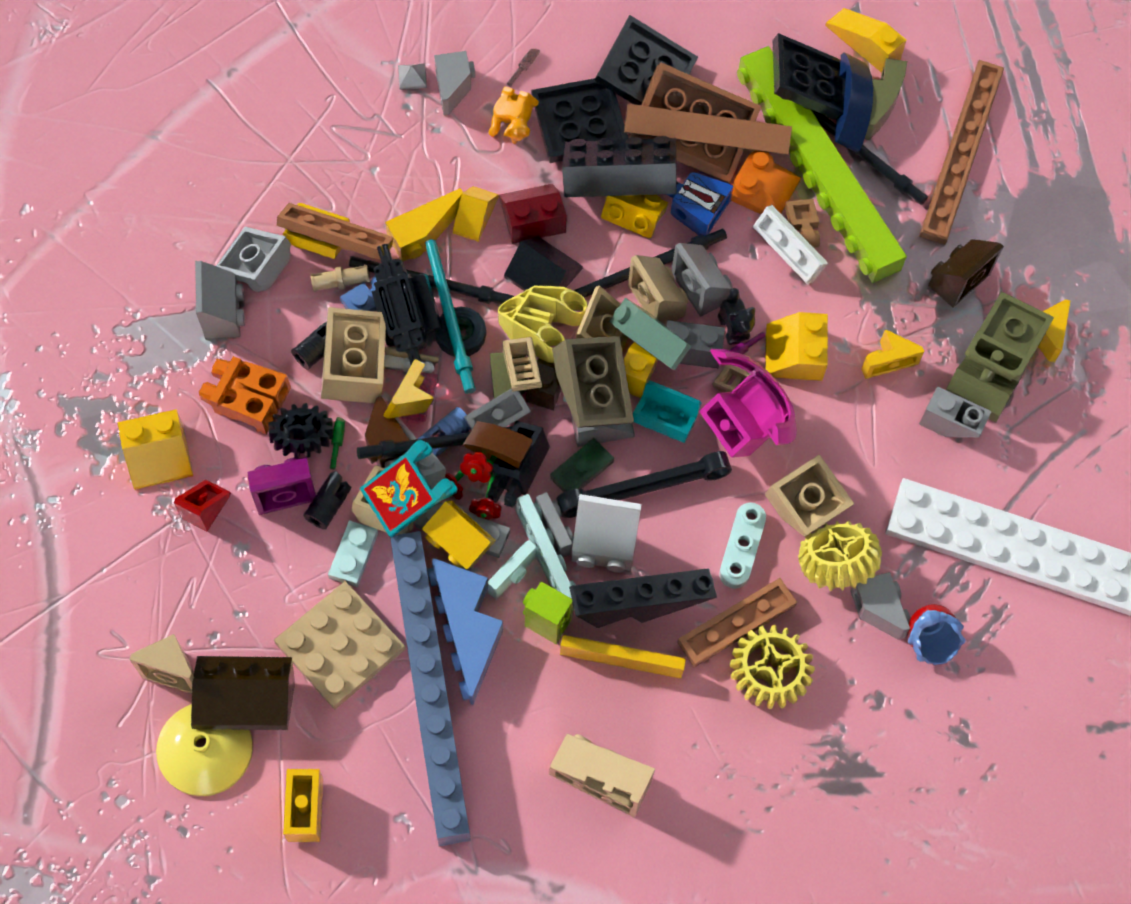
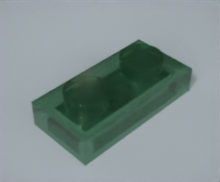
M593 438L550 474V479L563 492L572 489H582L614 462V457Z

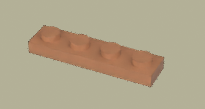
M288 203L277 216L276 226L285 228L290 232L312 237L317 241H324L339 246L342 249L366 255L372 259L380 260L377 250L379 245L389 244V249L393 245L392 236L292 203Z
M778 578L678 638L677 643L693 667H696L736 643L740 638L746 637L748 631H756L762 625L764 626L794 608L797 601L781 578Z

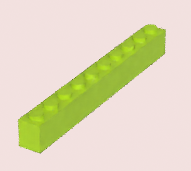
M767 46L741 57L739 69L737 70L740 83L749 90L752 102L762 106L761 110L766 123L792 126L789 146L790 160L795 167L800 169L806 186L812 188L816 194L819 206L827 211L833 228L839 231L845 239L848 251L854 253L859 261L862 273L868 275L872 283L901 271L907 258L906 254L813 112L800 104L784 100L774 94L773 51Z

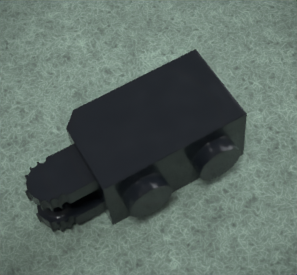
M516 421L511 430L533 439V443L519 468L496 458L492 471L495 478L487 494L488 498L496 503L504 489H506L504 505L512 508L521 494L526 495L550 448L542 427Z

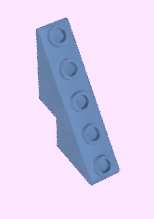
M433 558L432 568L427 569L431 587L437 585L439 596H435L439 615L445 613L448 624L443 625V630L447 643L453 642L456 652L451 653L455 672L461 670L464 681L459 682L463 701L469 699L470 704L474 705L503 633V621L478 612L488 590L487 577Z

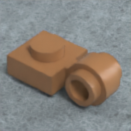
M814 199L787 201L785 211L788 222L796 230H800L799 233L814 249L819 247V231L813 230L818 228L819 225Z

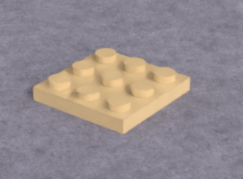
M346 581L274 639L279 649L287 657H292L296 668L334 710L406 650L405 645Z

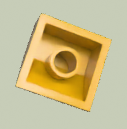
M798 312L767 323L765 369L774 378L822 381L828 366V314Z
M177 409L117 422L122 450L134 490L193 476L184 427Z

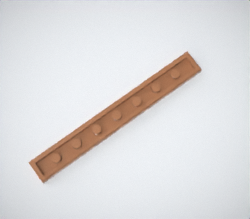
M982 60L978 61L919 237L946 245L1005 67Z

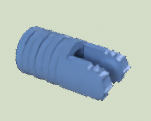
M456 407L418 439L434 437L437 434L444 436L468 432L471 428L464 418L467 414L461 408ZM448 447L433 449L432 453L437 457Z

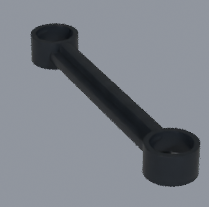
M717 451L705 455L698 462L587 491L583 489L568 490L557 496L556 501L561 510V517L573 518L577 517L580 494L623 500L702 478L707 481L717 480L730 474L732 467L727 453Z

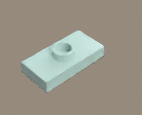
M530 540L526 541L488 581V593L497 600L512 583L517 584L523 579L527 573L526 568L537 557V546Z

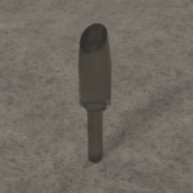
M530 49L518 64L519 68L507 82L508 86H512L523 70H528L536 60L540 50Z

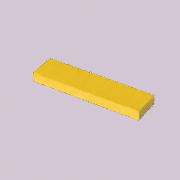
M569 635L562 636L560 655L680 679L683 675L686 660L681 657Z

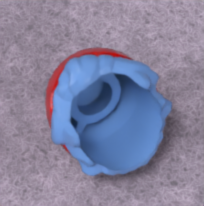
M931 604L918 609L908 623L910 627L907 632L908 644L912 646L916 652L917 660L920 662L925 661L933 665L945 664L957 655L961 645L966 641L961 634L964 628L961 621L948 608L941 605Z

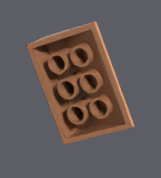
M660 63L656 67L641 105L748 121H756L762 107L664 63ZM631 134V135H630V137H638V138H641V139H654V138H656V137H652V136H645V135H638V134ZM676 140V161L730 183L744 149Z

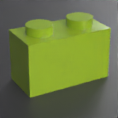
M541 581L536 590L531 588L524 598L523 604L525 609L523 614L525 615V627L557 644L572 620L573 602L570 597Z

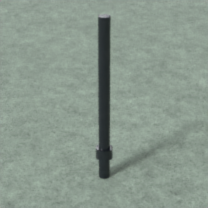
M811 109L820 125L835 137L836 123L824 114ZM862 145L858 152L853 151L894 183V188L900 193L908 194L920 205L925 203L928 196L912 184L913 180L905 174L900 175L864 145Z
M722 228L705 236L703 234L695 236L687 244L703 245L705 250H708V246L727 239V234ZM675 248L655 257L660 258L664 265L672 262ZM630 267L573 291L585 298L593 294L596 286H601L605 290L629 280Z
M351 256L349 261V267L367 265L369 272L374 273L373 269L380 264L379 262ZM406 269V271L410 274L411 277L422 274L420 272ZM428 275L431 287L437 288L434 276ZM446 279L449 292L478 298V302L503 304L514 297L513 295L494 291L493 287L485 285L477 287Z
M513 426L505 427V428L511 430V429L513 428ZM470 432L394 442L393 440L380 441L378 445L357 447L358 459L380 456L382 459L394 458L396 454L406 453L418 440L429 443L432 449L459 446L464 444Z

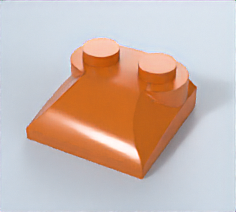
M753 151L748 155L732 184L734 187L731 201L759 214H762L767 206L773 205L782 214L786 202L790 200L801 177L775 163L773 157L768 152Z

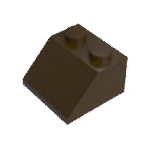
M971 239L964 246L958 245L951 252L950 259L945 263L940 261L932 269L930 274L933 276L928 286L954 308L991 275L1004 246L998 242Z

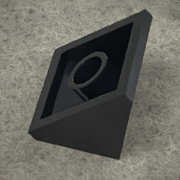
M537 236L520 242L504 273V278L523 291L533 286L567 287L580 273L583 266Z

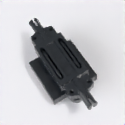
M389 244L379 245L377 250L381 263L373 269L377 282L374 283L375 290L371 292L377 312H382L385 321L386 345L389 347L395 346L396 351L400 353H407L410 365H412L415 359L422 362L419 350L426 348L428 344L427 334L443 329L428 275L422 273L411 277L406 271L402 260L392 259Z

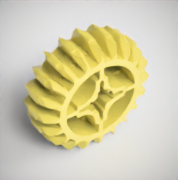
M850 520L845 524H840L838 521L834 525L825 523L824 528L816 529L813 533L807 535L804 541L800 542L798 559L801 571L809 579V582L816 583L819 589L825 586L830 591L834 588H841L844 591V588L849 586L856 589L857 583L867 584V579L874 578L875 572L880 569L882 550L877 535L873 534L870 528H863L861 523L852 525Z
M762 625L758 629V635L752 630L748 631L747 639L740 638L738 641L740 648L733 649L732 655L736 659L730 661V667L735 669L731 674V679L740 680L736 685L737 691L747 689L744 696L745 700H749L752 695L757 697L755 701L756 706H760L762 701L765 700L767 701L768 709L773 708L775 701H777L781 709L785 708L786 699L792 704L796 703L798 700L797 695L804 696L807 692L805 686H810L813 681L809 676L815 670V667L809 664L813 660V654H803L808 648L807 643L798 645L799 634H795L792 638L788 637V628H784L780 634L777 633L776 625H772L770 632L767 633ZM774 647L782 649L788 655L779 654ZM762 648V660L755 662L753 666H748V656L754 650ZM768 661L769 663H771L772 667H778L776 673L775 671H773L772 667H766ZM796 667V679L783 687V673L789 672L790 668ZM755 679L765 680L770 687L758 683Z

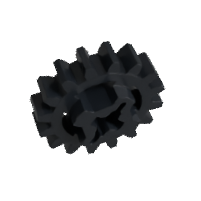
M304 403L302 408H297L295 404H292L289 411L281 408V415L273 414V422L268 423L269 441L274 443V450L282 449L284 456L291 452L294 453L295 458H298L301 453H305V456L309 458L312 451L319 454L322 453L321 446L329 447V439H333L332 418H328L327 411L319 413V406L308 409L307 403Z

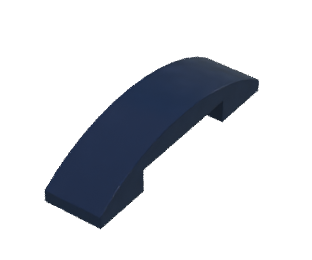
M844 52L841 54L839 75L846 79L843 115L836 120L835 142L858 152L862 147L870 122L873 105V81L867 64Z

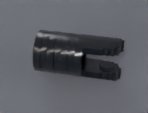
M327 321L291 350L293 357L306 370H309L324 357Z
M337 471L329 474L303 514L308 522L321 529H327L352 488L346 481L342 482L343 477Z

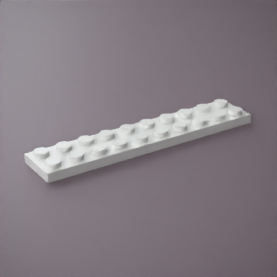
M905 478L902 479L886 529V535L1131 616L1130 552Z

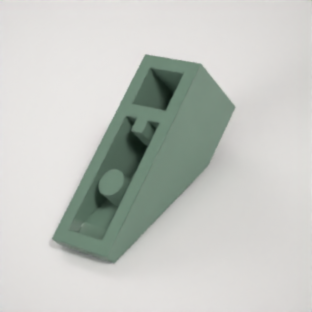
M627 298L615 310L613 317L609 321L622 333L674 371L691 348V345L652 314Z

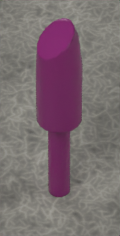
M761 332L746 343H739L731 348L730 351L745 354L750 346L764 338L766 334Z

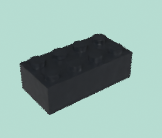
M659 136L654 139L630 137L626 140L602 138L598 141L574 139L570 142H565L562 164L564 197L677 194L676 138L670 139L666 136Z

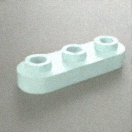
M745 503L739 507L736 513L719 571L722 583L729 588L737 589L743 587L748 582L766 522L764 509L756 503ZM753 513L756 519L750 520L746 514ZM746 540L749 545L743 547L738 543V541ZM738 567L741 570V572L739 574H734L731 572L730 568Z

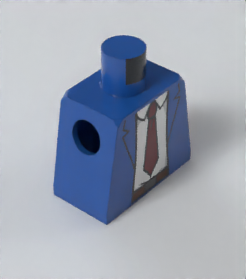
M692 172L683 184L677 182V194H666L673 198L670 213L697 235H708L730 203L734 186Z

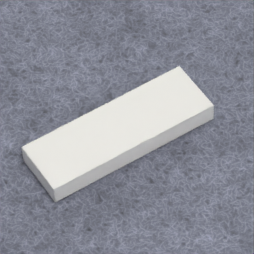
M773 205L767 206L753 225V228L807 285L813 283L828 264Z

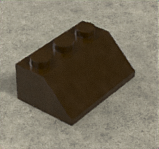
M197 656L193 674L194 679L192 681V729L288 730L295 687L292 657Z

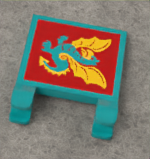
M423 440L416 441L404 455L360 487L364 497L391 538L437 503L452 496L458 490L455 483L447 478L439 481L433 489L430 487L416 465V462L428 457L433 452L430 444L425 443Z

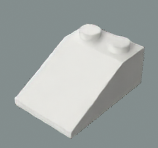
M580 494L571 561L577 562L579 566L592 568L596 565L607 567L608 570L617 573L624 572L625 570L631 571L642 504Z

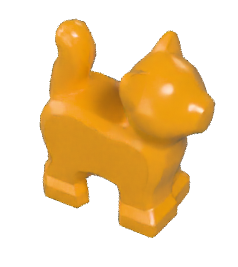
M505 86L501 97L494 105V114L488 134L494 137L499 133L502 122L510 123L504 132V136L510 137L512 143L516 144L530 135V128L527 122L531 117L532 109L538 106L539 101L528 92L520 91L518 95L514 93L515 90L513 88Z

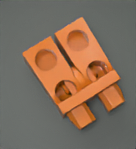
M234 356L231 361L216 359L211 373L213 377L220 379L217 386L208 382L203 383L199 390L201 400L212 405L215 413L254 426L256 431L267 435L269 431L268 423L273 422V414H278L277 409H281L291 389L287 375L242 361Z

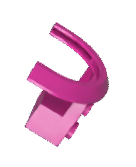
M711 349L710 352L719 365H734L750 374L732 392L718 393L699 411L730 457L750 456L770 437L776 446L787 445L794 441L797 435L794 408L788 395L777 380L760 364L743 354L726 349Z

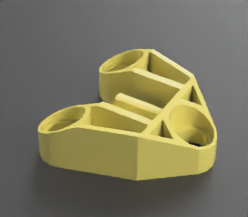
M533 286L501 304L498 308V322L510 340L532 337L535 355L546 362L554 363L553 348L550 346H557L565 338L562 333L552 326V322L580 326L588 306L582 295L566 287Z

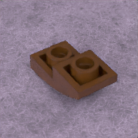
M477 421L465 440L463 447L475 453H483L488 460L493 455L519 468L533 443V439L505 427Z

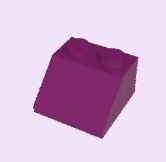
M307 457L302 459L290 458L285 460L284 463L273 466L261 465L248 472L250 492L259 515L311 503L316 496Z

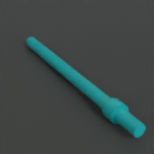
M431 239L425 242L455 355L453 363L456 373L460 375L464 393L471 394L476 391L471 373L473 371L470 357L466 355L436 240Z

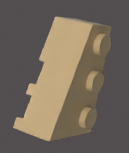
M566 734L549 768V775L634 818L652 783L655 768L617 754L610 749L592 744L589 739L579 734H575V736Z

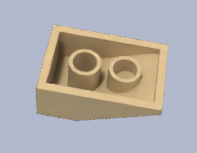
M328 307L321 399L375 403L376 398L381 396L384 380L386 331L382 312Z

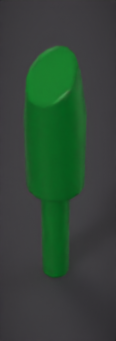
M340 417L336 418L333 427L331 470L336 468L339 446L343 444L345 420Z

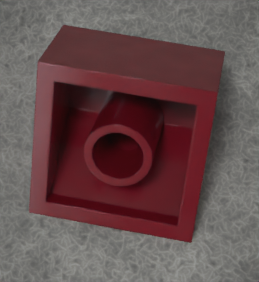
M553 184L499 195L512 244L537 236L544 238L566 233V211L561 194Z

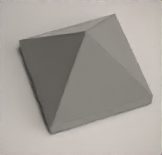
M425 63L398 65L400 90L427 88Z

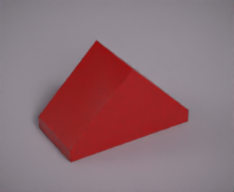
M205 479L176 497L174 504L181 519L207 532L226 504L231 492Z

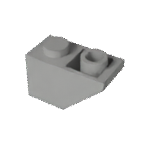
M937 386L919 425L945 437L979 438L992 411Z
M890 572L876 575L874 578H868L867 584L857 583L856 589L851 588L850 592L861 620L898 640L905 638L910 629L908 624L910 615L907 609L903 610L900 602V586L897 581H893Z

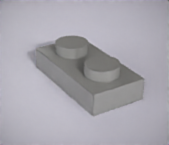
M511 388L464 416L471 430L477 421L506 427L530 413L531 410L520 392H512Z
M547 492L536 496L535 502L539 505L542 512L541 521L544 528H549L553 535V547L556 554H561L563 558L569 556L574 537L568 526L564 527L560 519L562 515L558 503L555 500L551 501Z

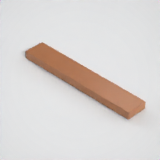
M633 104L627 105L624 133L652 137L666 136L670 139L676 138V140L783 155H788L792 126Z

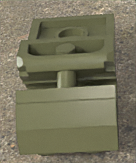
M1001 291L982 326L965 352L966 357L957 367L946 390L992 411L988 419L996 423L1054 317Z

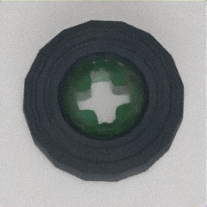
M454 307L459 329L461 331L466 329L465 337L462 336L466 355L471 356L478 352L485 342L487 334L485 322L480 314L471 308ZM442 313L440 320L443 329L435 331L436 342L442 351L455 357L445 317Z

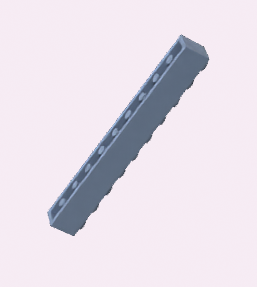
M421 531L399 534L392 538L390 537L437 840L439 846L471 841Z

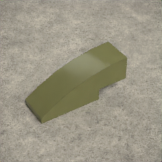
M886 58L881 73V80L873 79V105L865 140H870L889 118L901 90L907 61Z

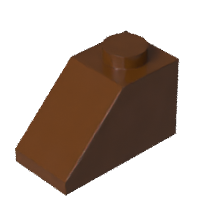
M382 396L375 400L366 429L365 440L367 446L378 445L380 441L393 440L394 442L409 440L396 418L387 419L383 416L388 406ZM405 453L396 454V456H395L394 458H397V457H399V456H402V455H404ZM380 456L368 458L371 464L376 462L378 466L386 468L384 466L385 462L394 458L382 459Z

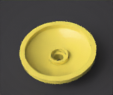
M191 704L176 712L162 728L156 748L157 762L163 776L177 790L193 796H211L229 789L244 775L252 758V735L250 730L192 729ZM199 739H206V744L203 747H196V742Z

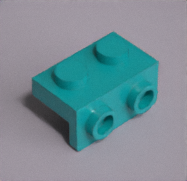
M649 380L645 386L643 396L633 411L634 423L685 443L696 422L702 402Z

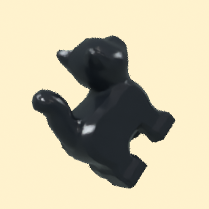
M732 288L727 299L722 301L717 316L720 324H726L727 326L725 337L729 345L749 339L750 332L755 325V308L746 309L740 298L739 290Z

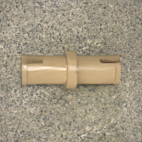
M367 265L347 269L336 267L335 271L310 274L314 292L339 287V290L345 289V286L363 282L370 283Z

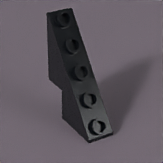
M709 568L572 585L569 587L576 616L596 628L629 617L644 623L717 598Z

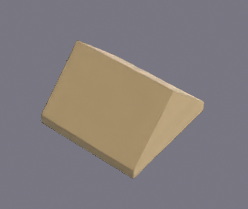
M596 286L577 331L576 339L620 336L623 352L628 336L609 322L615 310L621 304L601 286Z
M174 634L131 654L129 660L142 678L192 694L194 671Z

